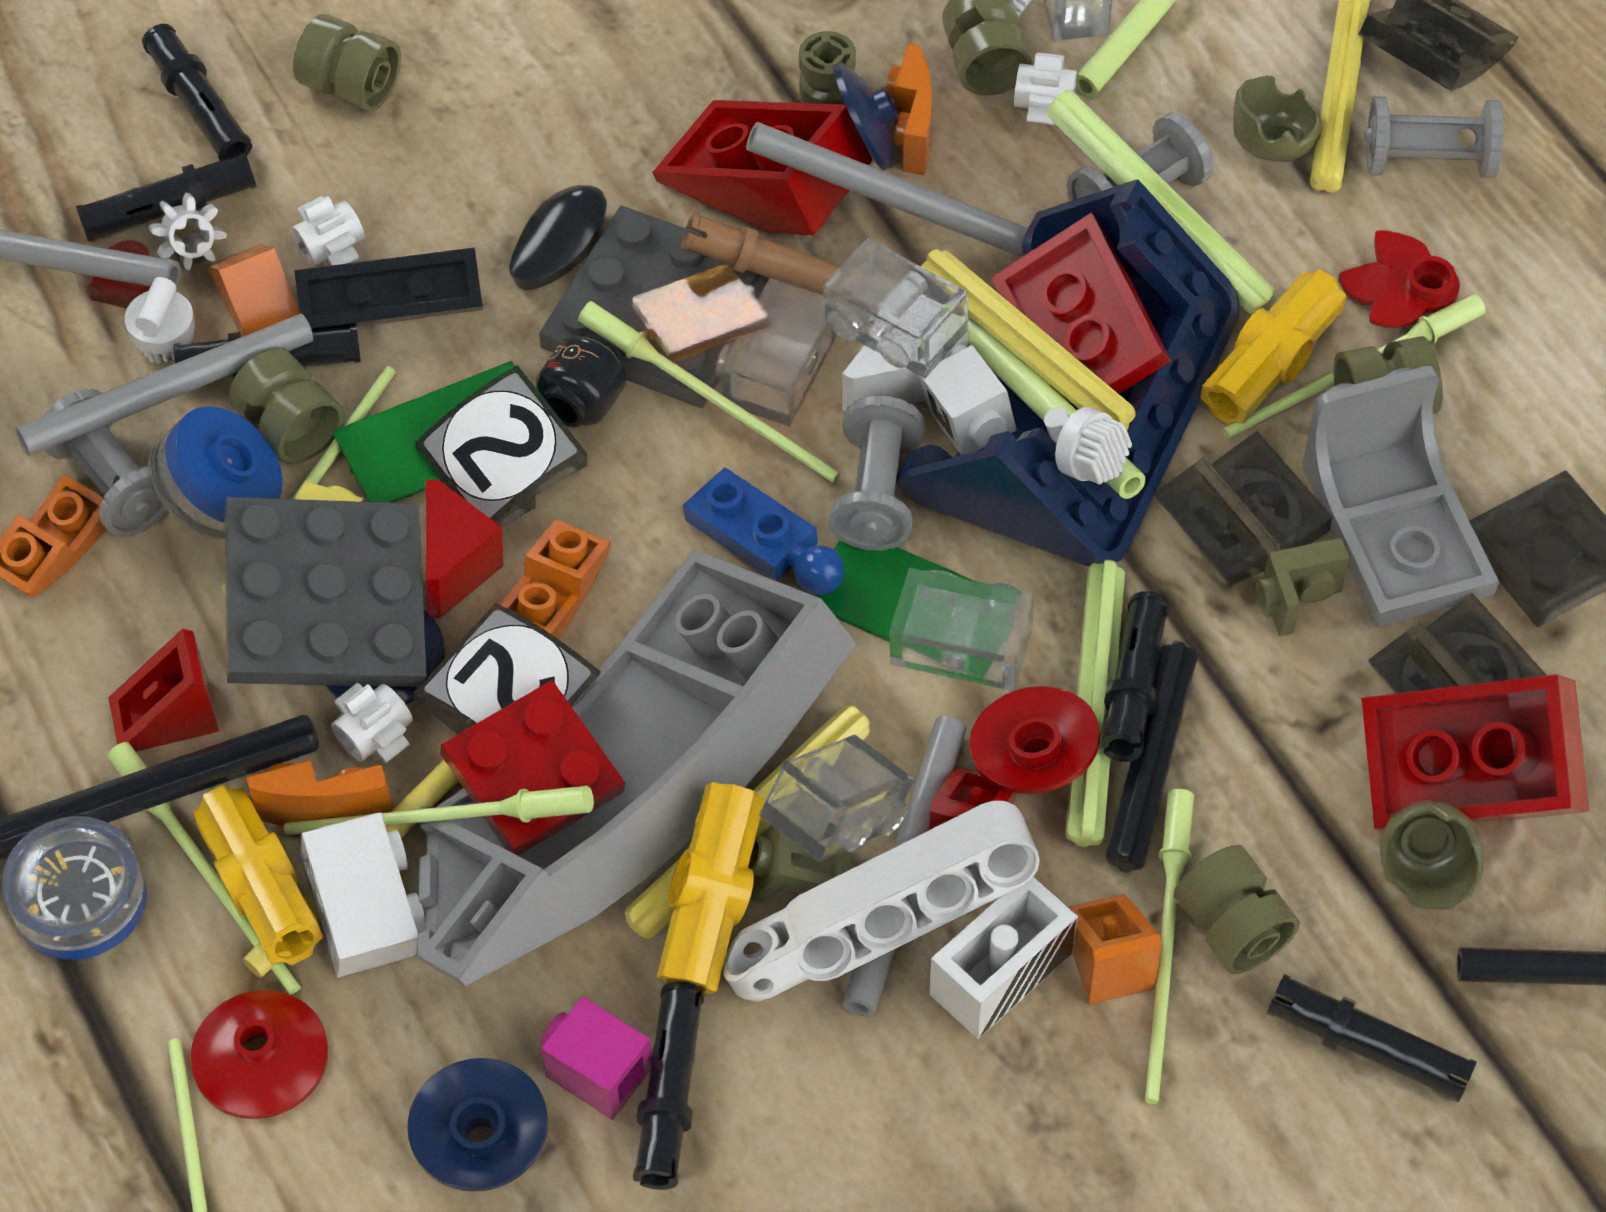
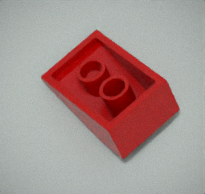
M713 100L652 172L657 182L768 233L814 236L823 227L826 219L850 190L747 151L746 144L756 122L762 123L866 165H870L873 159L857 131L846 105Z
M1554 674L1361 698L1374 829H1385L1390 817L1410 803L1429 799L1434 802L1443 801L1457 808L1469 817L1472 822L1526 819L1590 812L1576 681Z

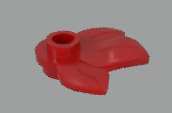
M1377 230L1375 232L1374 249L1377 262L1342 271L1338 276V282L1352 300L1362 305L1371 306L1369 322L1386 328L1409 326L1414 324L1424 313H1435L1455 303L1460 290L1459 278L1454 267L1447 260L1431 256L1427 246L1414 237L1385 230Z

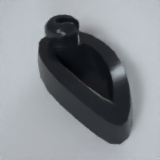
M591 185L568 187L545 200L534 212L518 239L509 265L510 275L518 288L524 290L537 289L558 280L574 269L589 252L601 231L607 210V200L599 188Z

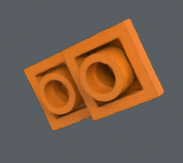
M908 43L901 66L892 65L890 68L886 90L891 99L894 100V105L899 115V119L894 121V124L897 125L894 144L895 146L903 147V172L925 176L931 146L932 87L928 66L920 46Z
M64 474L29 521L18 514L0 538V579L32 599L50 587L76 564L105 532L106 528L99 519V507L104 497Z
M555 519L526 554L524 575L496 610L510 615L556 644L595 582L609 554L611 541Z
M311 760L296 764L279 763L267 768L263 773L246 777L255 810L261 821L284 826L287 822L367 815L378 812L387 813L393 810L382 764L368 768H347L338 772L332 778L321 781L316 780Z

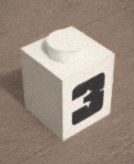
M973 345L919 372L929 412L961 456L984 448L991 435L1006 431L1012 433L1017 430L1006 388Z

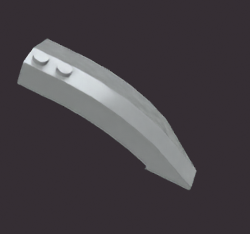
M693 549L619 647L568 701L625 781L624 793L519 856L505 849L484 817L420 823V827L427 833V855L419 858L418 901L426 908L425 931L418 933L417 956L424 963L467 986L593 919L645 881L692 840L695 821L700 809L705 786L711 782L746 787L784 743L857 645L824 601L809 593ZM463 788L437 807L474 804V802Z

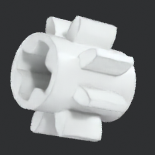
M1037 52L1034 65L1019 64L1014 94V107L1028 108L1027 122L1054 125V122L1048 118L1046 113L1051 102L1065 90H1071L1075 93L1077 71L1063 69L1064 56Z
M185 193L183 205L173 208L168 203L161 201L159 204L165 213L162 223L149 225V231L152 234L163 236L166 240L157 251L160 257L163 259L169 258L176 251L180 255L179 260L185 270H190L192 258L203 255L207 260L215 261L214 253L210 250L214 239L221 240L227 237V233L223 229L212 226L209 222L217 215L219 210L213 204H209L199 212L195 209L196 202L190 193ZM191 218L194 224L201 229L200 234H191L188 244H184L174 232L175 229L185 228L187 219Z
M320 196L297 208L303 221L291 227V234L300 254L308 265L314 267L323 262L324 266L352 263L359 259L353 246L365 240V233L359 218L346 201L343 200L333 206L329 196L325 198Z
M356 683L334 701L341 713L337 715L338 719L331 723L332 732L345 751L356 761L363 762L371 756L374 761L380 758L386 764L410 745L403 733L407 731L406 727L413 722L412 715L402 699L389 686L381 684L373 691L368 684L362 687L359 683Z

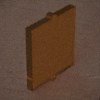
M728 263L631 298L632 308L645 324L646 337L649 339L655 338L672 363L770 326L769 316L755 299L754 288L752 286H745Z

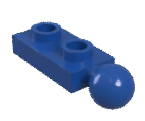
M726 467L682 505L685 521L772 580L778 581L787 571L794 568V576L798 585L805 592L816 596L830 594L840 586L843 580L845 569L842 558L834 549L824 545H817L818 537L815 526Z

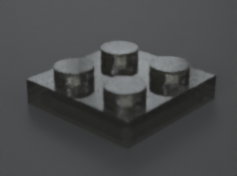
M1567 470L1470 520V524L1499 583L1537 628L1606 591V515Z

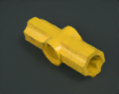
M1320 269L1315 272L1303 271L1269 311L1260 308L1251 315L1238 335L1233 352L1202 385L1200 398L1207 404L1215 418L1228 425L1233 422L1244 424L1280 382L1288 385L1297 378L1309 360L1315 341L1335 318L1341 314L1345 307L1347 295L1338 286L1336 278Z
M711 782L705 786L690 848L680 857L669 888L668 903L674 910L656 979L666 984L686 982L696 985L698 991L703 990L704 994L710 995L717 992L732 928L740 922L746 911L754 883V873L752 869L748 868L765 801L755 791L735 784H720L716 782Z
M222 785L205 793L199 807L192 813L209 851L213 853L217 860L213 862L214 867L239 916L245 914L271 964L283 962L292 966L310 957L313 954L314 947L323 938V935L306 898L302 896L298 889L301 884L278 837L274 832L268 834L243 787L234 789Z

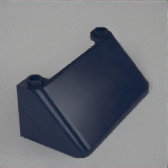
M1139 179L1036 212L1025 233L1022 250L1023 256H1025L1092 212L1102 223L1152 321L1171 362L1119 394L1134 407L1136 413L1135 418L1129 423L1127 430L1132 446L1128 448L1129 455L1125 457L1145 475V484L1142 490L1134 497L1124 499L1106 482L1097 484L1089 480L1080 481L1060 472L1055 458L1057 444L1051 439L1044 421L997 376L1007 390L1017 430L1012 433L1006 431L991 435L984 448L962 456L957 452L954 458L947 451L936 445H926L912 450L897 475L896 483L915 502L928 509L1084 566L1090 567L1092 563L1103 564L1105 560L1118 562L1125 556L1201 399L1202 385L1213 374L1236 326L1240 313L1239 299L1229 279Z

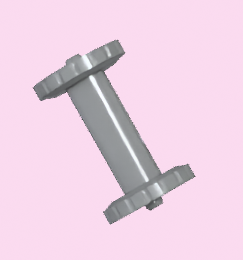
M1374 96L1370 104L1368 125L1365 131L1368 174L1382 175L1387 158L1392 157L1477 160L1481 178H1496L1503 146V112L1501 101L1486 100L1480 117L1390 115L1387 98ZM1462 129H1470L1475 134V143L1470 148L1461 147L1457 141L1458 133Z
M1169 112L1157 119L1153 126L1154 143L1136 154L1167 184L1177 178L1185 185L1194 187L1208 180L1213 171V161L1209 147L1200 131L1190 120L1184 118L1179 113ZM1086 166L1071 173L1067 180V192L1070 201L1118 186L1106 173L1102 175L1097 170Z
M82 389L75 393H70L52 405L51 409L44 416L99 395L102 392L96 389ZM113 423L44 450L50 457L52 456L55 459L75 458L103 493L104 499L99 507V519L105 528L115 536L128 537L146 531L152 525L158 523L175 502L178 489L172 476L167 470L159 466L140 468L110 431Z
M871 395L855 400L844 412L843 433L849 439V442L859 447L861 451L855 492L847 493L833 502L829 514V528L836 535L835 537L849 546L863 550L883 551L889 548H896L901 543H905L912 532V513L902 501L895 499L894 493L899 455L913 450V448L921 443V439L924 436L925 423L922 413L907 401L894 398L893 396Z

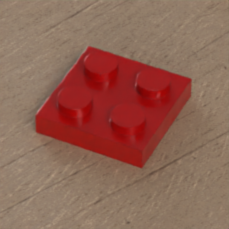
M553 680L441 744L440 755L474 804L502 801L516 795L520 789L539 791L589 786L593 793L594 805L592 811L624 793L625 781ZM589 813L532 818L530 822L525 823L520 818L506 815L483 817L505 849L519 856Z

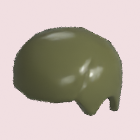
M1266 75L1246 80L1236 91L1233 110L1234 136L1241 147L1253 156L1270 161H1293L1310 152L1319 140L1322 130L1320 111L1306 100V95L1302 89H1298L1292 94L1281 93L1277 89L1275 78Z
M1429 799L1410 803L1390 817L1379 839L1381 865L1384 867L1383 872L1386 880L1398 887L1407 895L1411 904L1420 909H1450L1472 896L1483 876L1484 847L1478 830L1469 817L1443 801L1434 802Z

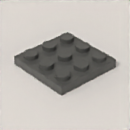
M620 205L539 332L541 348L553 352L564 338L571 336L599 337L604 339L578 321V317L585 305L593 301L639 333L641 331L645 332L646 339L658 353L714 389L778 281L749 271L740 274L729 270L730 265L690 250H682L680 247L683 234L688 235V233L700 237L701 234ZM610 343L617 351L618 358L625 369L626 380L699 408L704 407L707 402L706 398L653 363L635 357L627 358L624 351Z
M226 497L224 521L227 683L354 686L356 683H359L361 686H366L367 684L370 686H380L385 684L390 687H423L426 679L419 504Z

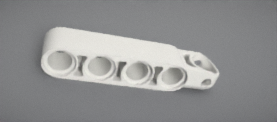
M990 801L981 804L800 894L790 901L786 908L739 932L727 950L723 964L724 977L735 994L744 1000L759 1002L769 999L808 979L828 981L837 978L1023 886L1037 872L1040 859L1021 811L1014 804L1006 801ZM755 942L762 946L755 954L748 955L744 953V948L748 943Z

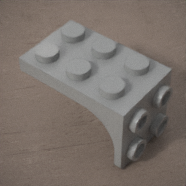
M1423 366L1416 369L1401 368L1388 373L1384 377L1354 385L1350 383L1339 384L1319 395L1314 404L1302 468L1335 539L1341 537L1350 558L1348 567L1376 627L1494 596L1499 584V580L1446 475L1439 455L1433 424V401L1438 377L1431 366Z

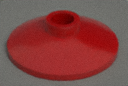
M1028 687L1010 692L998 698L983 710L971 730L969 749L975 768L993 786L1018 794L1044 793L1069 784L1087 770L1099 749L1100 728L1092 708L1076 694L1056 687Z
M273 990L246 992L223 1002L204 1019L192 1043L190 1054L191 1070L201 1094L220 1111L246 1119L273 1117L299 1105L317 1087L327 1066L328 1040L318 1015L299 998ZM257 1037L267 1038L266 1044L259 1050L250 1051L244 1048V1045L251 1039Z

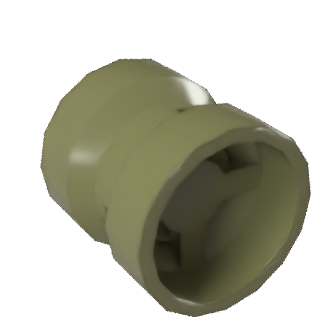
M822 31L810 35L800 45L799 68L801 73L799 94L804 103L845 105L835 79L833 66L842 62L855 71L856 49L853 42L847 36L838 32Z

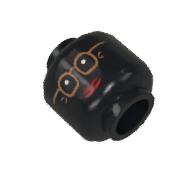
M571 336L564 338L536 377V391L542 406L554 421L573 428L580 425L589 426L599 423L626 384V372L618 358L617 351L609 342L599 337Z

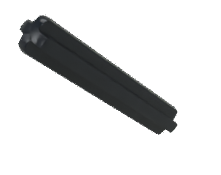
M1174 641L1170 645H1163L1160 649L1153 685L1158 697L1154 714L1146 722L1142 754L1138 759L1130 762L1106 852L1108 864L1118 867L1119 871L1130 873L1132 870H1140L1144 867L1198 658L1196 651L1186 647L1185 643L1181 641Z

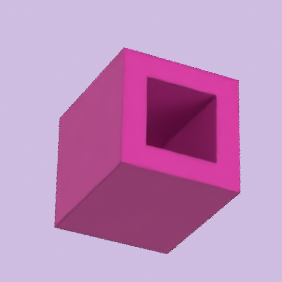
M584 996L579 999L568 1014L560 1012L554 1017L546 1028L541 1040V1052L546 1077L612 1120L651 1070L652 1052L650 1038Z

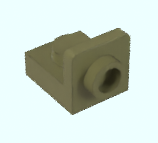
M1342 537L1268 553L1263 579H1259L1256 582V593L1262 614L1265 617H1273L1279 636L1293 634L1300 600L1307 603L1319 602L1329 598L1334 593L1342 591L1350 560Z
M780 815L760 836L757 835L755 837L748 868L752 869L754 873V883L750 898L764 903L779 888L802 894L852 869L853 833Z

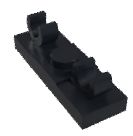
M475 247L294 270L299 311L307 319L311 330L350 326L351 324L367 326L483 310Z

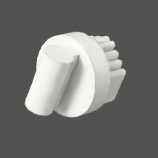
M164 277L155 278L149 291L139 295L129 304L124 319L132 344L149 359V362H156L157 364H161L162 360L168 362L170 358L175 360L174 344H191L195 335V318L190 302L182 294L176 292L177 287L171 280Z
M1091 407L1080 408L1071 416L1063 408H1054L1046 413L1044 423L1051 439L1057 444L1055 458L1060 472L1080 481L1089 480L1097 484H1102L1119 476V473L1123 471L1122 465L1126 463L1125 456L1129 455L1128 448L1132 446L1123 423L1115 421L1109 414Z

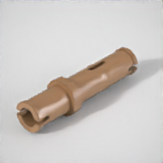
M695 212L691 214L685 228L700 233L701 237L688 233V235L683 234L680 248L730 265L729 270L740 274L749 271L838 302L847 308L851 307L858 294L856 291L844 288L842 284L860 287L862 272L859 270H852L758 236L757 230L743 227L742 230L702 217Z

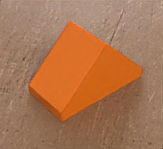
M259 244L206 265L207 272L242 337L300 314L275 248Z
M1125 894L1068 906L1078 916L1073 956L1089 1004L1154 990L1162 947L1160 933Z

